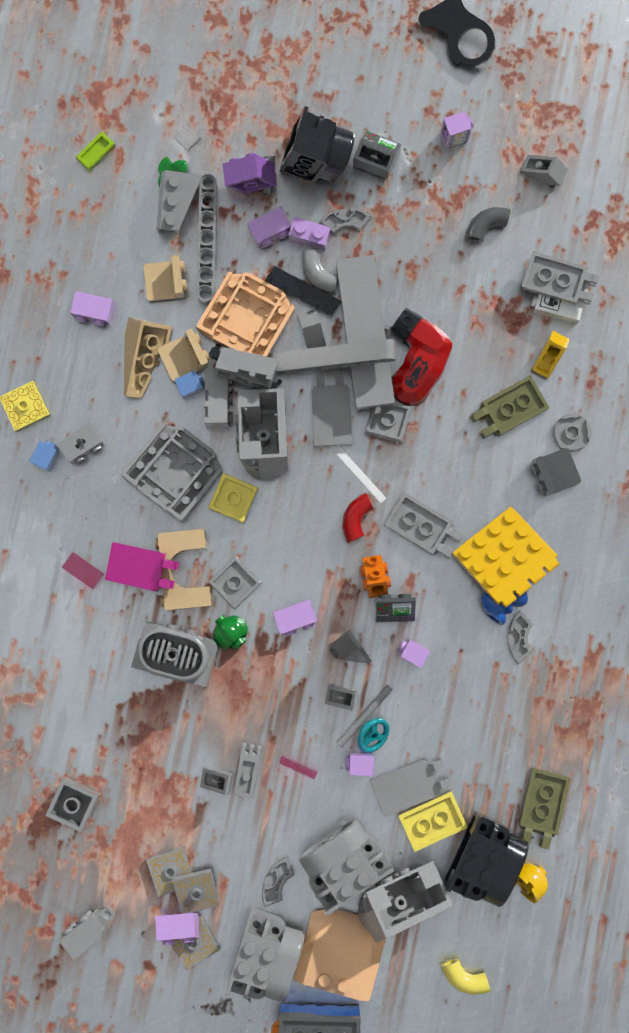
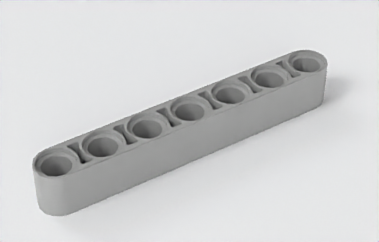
M209 173L204 174L199 183L196 294L198 301L203 306H208L215 295L218 185L215 176ZM206 182L214 183L210 188L204 186ZM206 200L213 201L210 206H205L204 202ZM206 218L213 220L209 225L204 224L203 221ZM205 237L212 238L210 243L202 242ZM205 255L212 257L208 262L202 261V258ZM206 273L211 275V278L207 281L201 279L202 275ZM209 292L211 295L208 299H202V293Z
M383 339L270 353L268 356L279 359L275 375L395 361V341Z

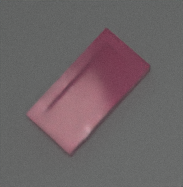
M74 552L71 553L61 567L93 590L104 576L103 572Z
M283 754L279 761L280 764L312 779H315L318 770Z

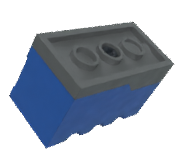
M281 1004L279 1019L271 1026V1033H360L361 1018L359 1005L316 1006L314 1004Z

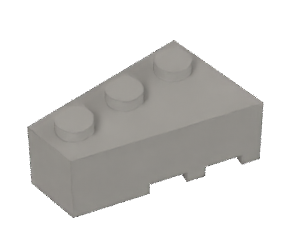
M168 170L161 172L156 230L179 231L203 175Z
M222 347L214 374L256 389H270L277 371L279 359L243 352L230 347Z
M205 369L204 424L206 428H230V423H233V412H230V404H233V393H229V385H233V381L215 375V369Z

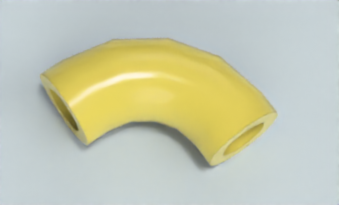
M452 959L441 964L442 971L448 982L458 991L470 995L491 992L484 972L474 975L467 973L461 966L459 959Z

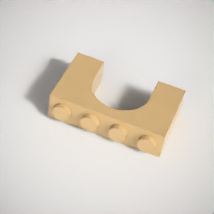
M205 529L158 533V538H155L156 550L159 549V552L166 553L165 559L173 561L182 552L207 549ZM163 568L161 578L174 581L171 569ZM175 582L174 589L163 588V595L160 596L161 607L168 611L212 606L211 587L183 588Z

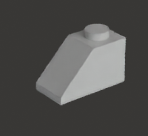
M528 155L520 171L544 184L560 186L568 168L557 157Z

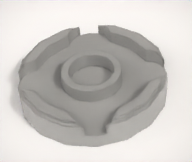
M567 414L555 423L553 438L559 448H568L570 452L579 451L590 441L591 427L589 422L582 416Z

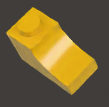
M552 331L532 370L549 379L566 350L570 339Z

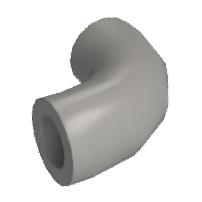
M303 250L301 256L302 269L307 279L318 289L335 293L338 274L327 272L322 268L320 263L321 253L319 251Z

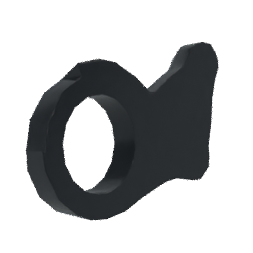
M445 0L429 10L422 11L419 15L418 21L423 27H433L448 34L449 54L457 65L464 63L469 66H478L492 57L496 49V38L493 30L485 21L470 13L464 7L461 0ZM471 29L482 30L487 37L485 52L475 59L465 57L460 49L462 36Z

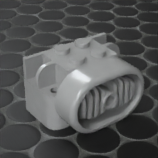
M284 388L238 390V415H235V441L240 461L245 470L254 478L261 480L273 479L282 472L288 471Z
M146 622L138 640L131 667L172 680L208 687L219 647L213 639L198 635L199 631L192 629L181 631L180 626L167 624V626Z
M357 820L350 821L311 846L299 858V862L309 876V885L316 898L324 907L327 916L394 871L392 863L375 837L366 834Z
M432 861L412 871L409 868L404 869L377 882L374 888L368 890L362 896L358 906V914L362 925L372 934L374 941L378 942L453 907V903Z
M251 906L225 995L229 996L231 991L243 995L245 999L250 997L259 1000L266 997L281 1003L285 1002L300 958L305 933L287 927L282 916Z

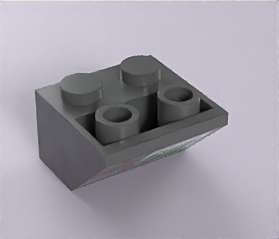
M366 131L354 155L353 166L388 179L401 144Z
M391 594L380 595L379 599H375V622L415 621L416 597L411 598V594H399L398 598H391Z

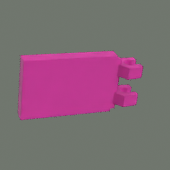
M112 542L105 580L151 591H159V587L174 589L175 581L163 579L161 576L163 568L177 570L179 562L165 559L166 553Z

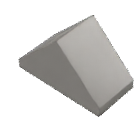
M316 310L297 314L307 349L326 346Z
M328 685L325 704L355 711L358 691Z
M203 768L200 787L228 795L233 773Z

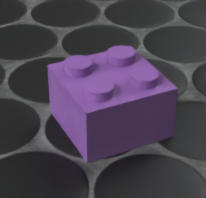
M249 153L243 158H232L229 160L230 162L223 163L225 186L242 194L252 193L277 185L274 163L258 156L256 153Z

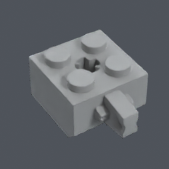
M109 905L101 910L95 909L93 912L88 910L77 921L78 924L73 922L62 933L63 937L59 942L73 961L98 942L107 931L108 923L116 915Z

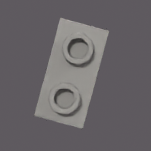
M88 423L57 444L69 463L77 465L82 463L88 454L99 452L104 442L93 425ZM81 441H82L83 443H85V444H84V447H85L84 449H81V448H80V444H79V443H80Z

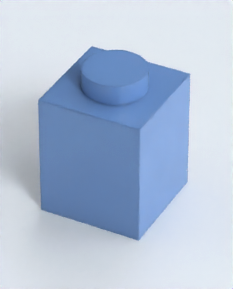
M195 370L174 379L183 399L204 391L202 385H205V381L201 374L197 375Z
M47 440L45 443L39 441L29 462L50 472L60 453L55 449L57 445Z

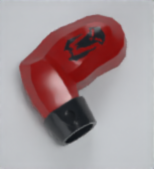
M406 308L392 326L391 331L404 343L407 342L410 349L405 356L403 364L392 375L391 379L394 398L403 405L418 406L425 402L431 390L442 377L452 351V342L435 324Z

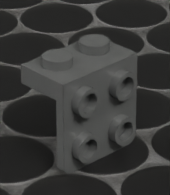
M568 448L543 457L540 456L532 461L533 472L535 475H538L540 480V490L546 496L581 482L580 475Z

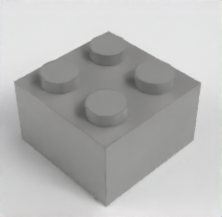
M65 777L62 779L45 816L82 832L91 817L101 793Z

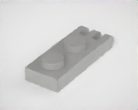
M243 742L233 795L253 798L262 746L258 745L256 753L253 752L254 744H250L249 751H246L247 743Z

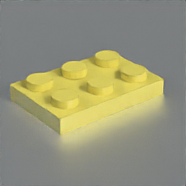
M451 791L398 815L414 852L468 828Z

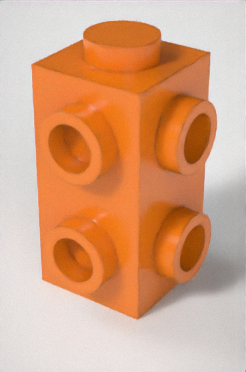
M381 555L362 558L363 566H360L361 577H365V579H362L364 591L368 590L369 598L388 594V587H391L390 576L385 575L388 573L387 562L382 561Z

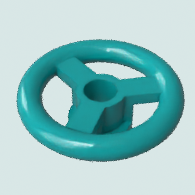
M376 718L361 727L357 744L362 752L372 753L384 745L389 736V724L382 718ZM378 724L383 725V734H379L377 731ZM379 740L374 746L366 747L371 742Z

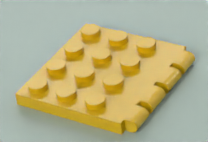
M512 506L452 552L456 560L496 604L502 603L504 607H508L517 599L513 594L514 592L520 597L532 587L528 581L535 585L546 576L543 569L550 573L560 565L557 561L558 555Z

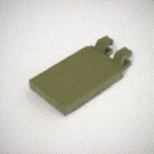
M530 375L481 402L480 410L472 413L470 418L474 423L486 417L490 426L479 432L482 439L493 433L496 436H501L550 407Z
M531 768L519 821L520 829H523L521 839L526 840L529 845L532 833L535 832L542 834L539 847L549 850L552 837L559 833L570 777Z

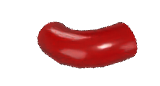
M366 493L359 495L350 502L343 514L342 529L347 543L365 536L361 527L362 518L365 514L374 510Z

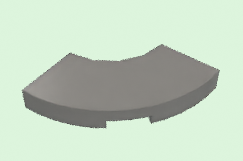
M355 208L334 210L324 216L319 221V224L330 227V233L333 235L345 228L355 229L360 232L372 216L365 211Z
M521 610L513 617L507 635L508 648L517 665L532 653L528 644V634L534 624Z
M289 856L276 862L265 877L262 888L264 907L283 901V886L288 879L295 876Z

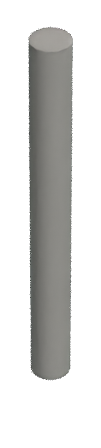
M389 685L384 687L337 741L341 748L393 689Z

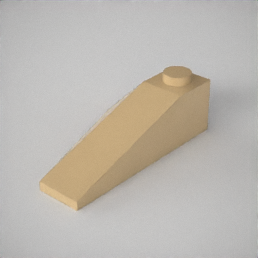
M128 317L124 346V396L142 398L151 380V373L160 362L158 360L160 357L158 348L169 343L171 326Z

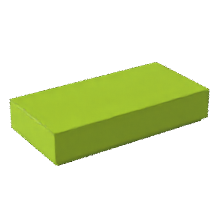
M101 131L76 156V159L90 172L116 145Z

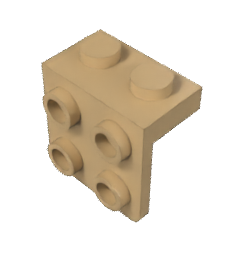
M179 255L171 256L172 261L144 265L146 297L148 301L185 298L184 291H187V283L182 275V272H185L184 261L180 260Z
M192 328L185 331L184 337L158 348V354L173 382H175L174 379L194 370L197 373L208 366L209 356L206 350H202L200 346L201 339L198 333H194Z

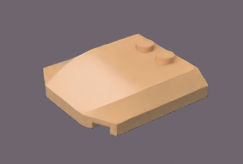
M228 272L197 323L196 329L205 337L226 348L230 347L243 352L268 356L294 312L295 307L293 304L291 305L282 290L251 273L233 274V272Z
M338 908L327 916L325 909L313 910L293 980L306 986L359 1001H369L386 939L375 942L372 934L362 925L358 913Z

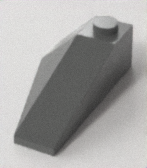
M350 630L330 644L332 648L329 651L336 659L340 657L341 660L368 664L372 662Z

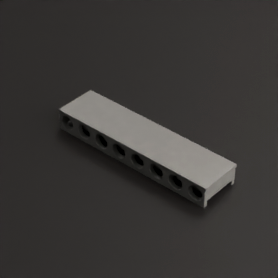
M374 255L336 260L347 344L386 339ZM389 362L350 367L356 411L382 406H394L395 399Z

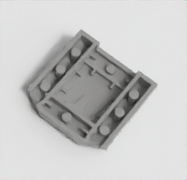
M162 423L123 470L121 476L161 509L182 522L221 474L223 468L214 450L184 427H174Z

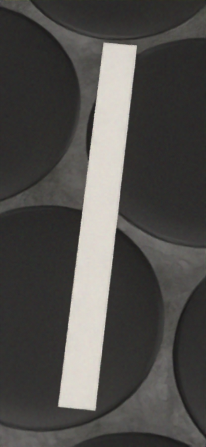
M339 445L330 446L375 498L382 503L386 497Z

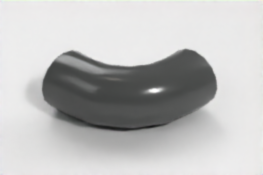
M491 207L479 212L471 220L466 230L465 238L482 242L486 231L490 227H506L511 209Z

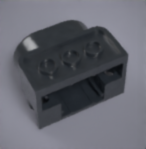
M305 106L291 129L279 172L309 182H315L318 178L335 183L347 167L355 142V133L336 126L335 122L324 118V115L320 114L318 117L308 112L309 107Z
M474 810L467 826L468 828L465 830L444 877L443 884L449 892L452 890L461 894L462 897L474 901L482 899L497 907H501L512 893L524 866L529 844L526 840L511 834L502 823Z

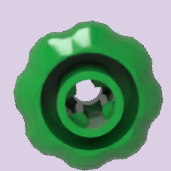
M222 615L215 621L217 625L213 631V640L218 647L224 650L231 648L237 650L246 642L245 637L248 634V627L241 617L234 615L225 617Z

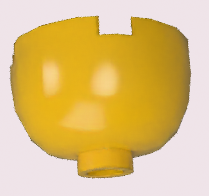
M524 863L516 881V884L518 883L522 889L520 893L532 903L540 901L548 890L547 873L540 865L537 867L531 863Z

